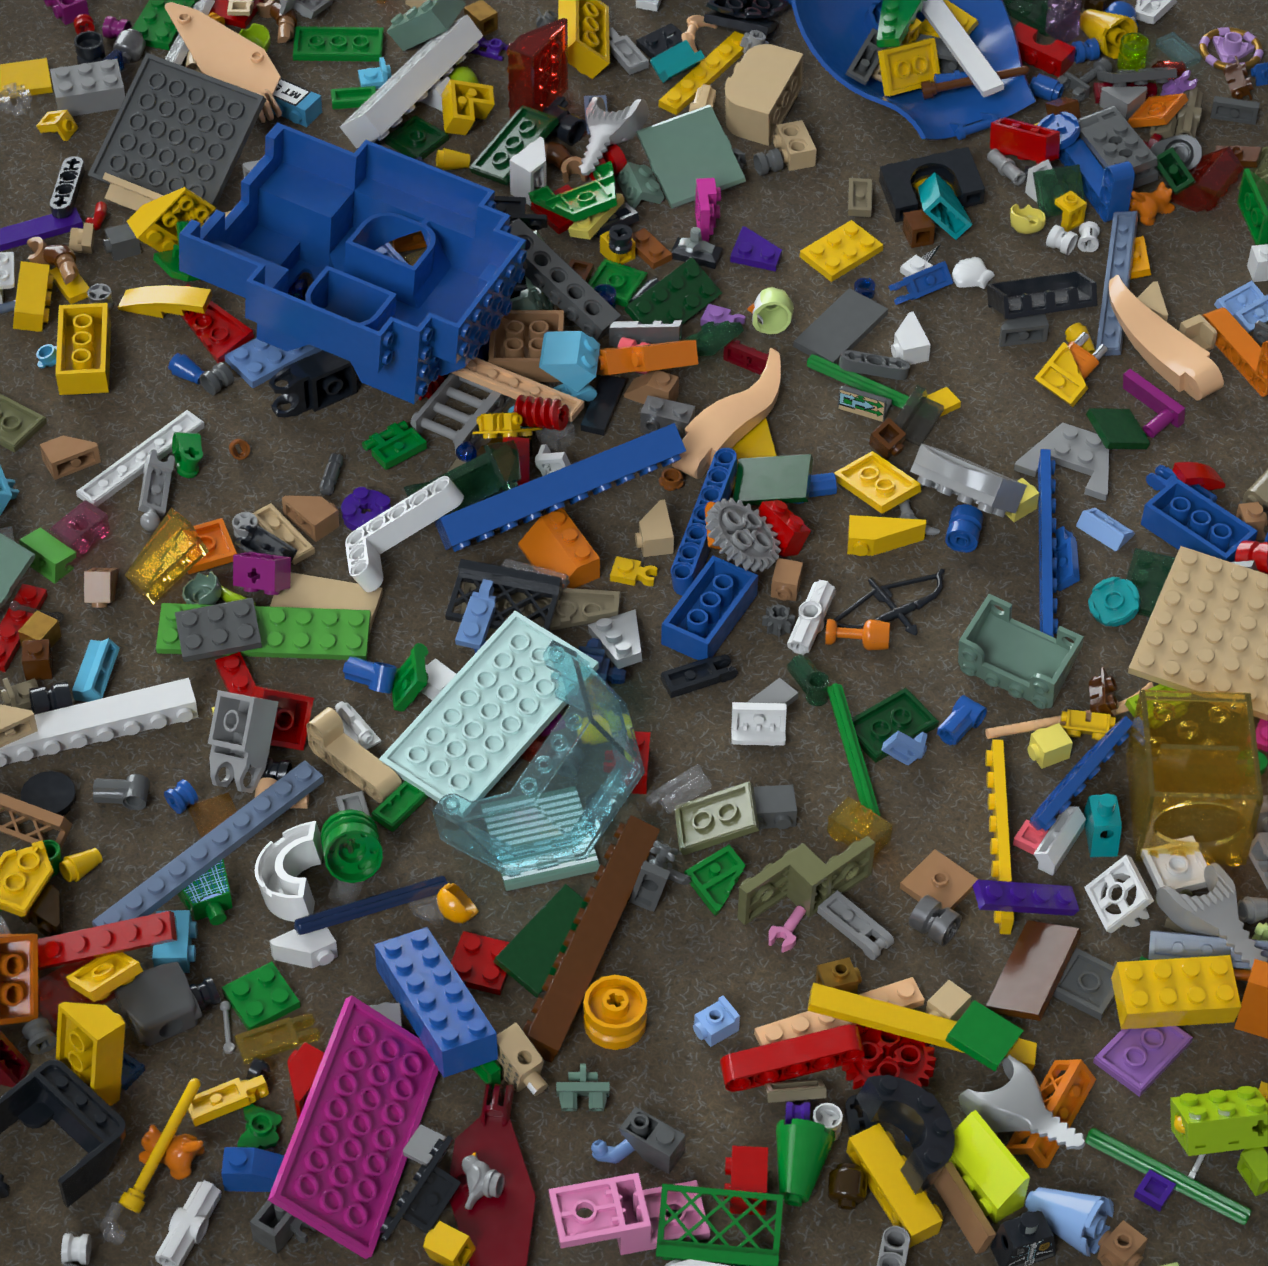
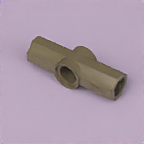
M1198 87L1183 92L1186 94L1188 101L1178 111L1175 136L1184 134L1194 138L1196 136L1202 112L1201 104L1203 93L1200 92Z

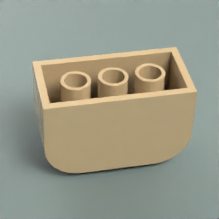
M761 44L750 48L744 54L742 60L736 63L732 77H728L725 83L726 127L732 134L767 146L770 145L773 135H776V125L782 124L803 87V53L775 45Z

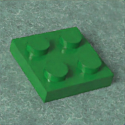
M272 961L222 987V993L250 1034L300 1008V1001Z

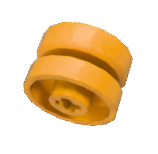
M620 975L605 976L590 985L585 993L583 1006L584 1027L586 1034L592 1042L602 1048L612 1050L629 1048L637 1043L644 1035L647 1024V998L644 989L638 982L627 976Z

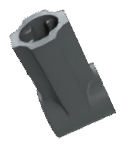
M140 774L129 775L126 780L96 778L93 784L94 803L123 804L124 807L130 810H142L146 807L150 780Z

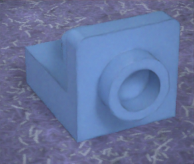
M898 730L883 742L881 751L906 765H910L916 759H921L927 750V745H925L927 734L921 732L912 739Z

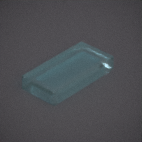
M1175 32L1156 39V46L1182 69L1201 62L1202 56Z

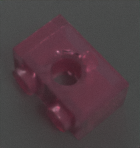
M85 500L53 525L49 532L56 539L76 552L77 558L81 554L86 553L99 539H103L110 531L108 515Z

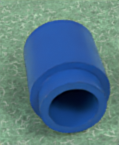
M1038 74L1037 77L1034 76L1029 85L1034 96L1047 101L1060 99L1064 91V85L1060 84L1059 80L1043 74Z

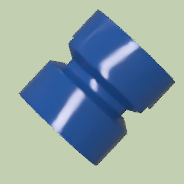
M962 504L954 507L951 511L945 542L952 550L967 553L975 550L978 546L983 524V514L977 507Z

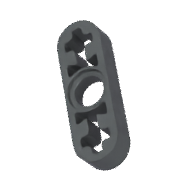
M852 350L842 351L838 364L845 371L895 380H905L910 369V364L903 359Z

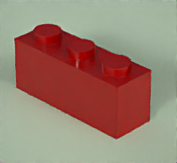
M1006 117L991 122L990 149H998L1001 154H1011L1017 156L1020 160L1036 161V164L1047 159L1051 162L1059 158L1060 131Z

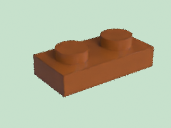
M645 228L632 234V239L635 241V253L652 269L672 260V253Z

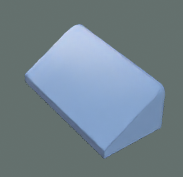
M1097 508L1084 510L1076 524V527L1114 551H1118L1135 534L1134 531Z

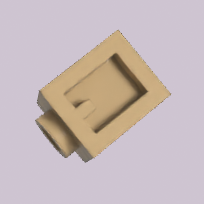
M84 223L83 229L71 228L69 248L73 252L92 254L95 234L94 224Z

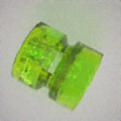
M1133 32L1123 35L1117 59L1119 70L1126 69L1138 72V69L1145 68L1149 49V40L1146 36Z

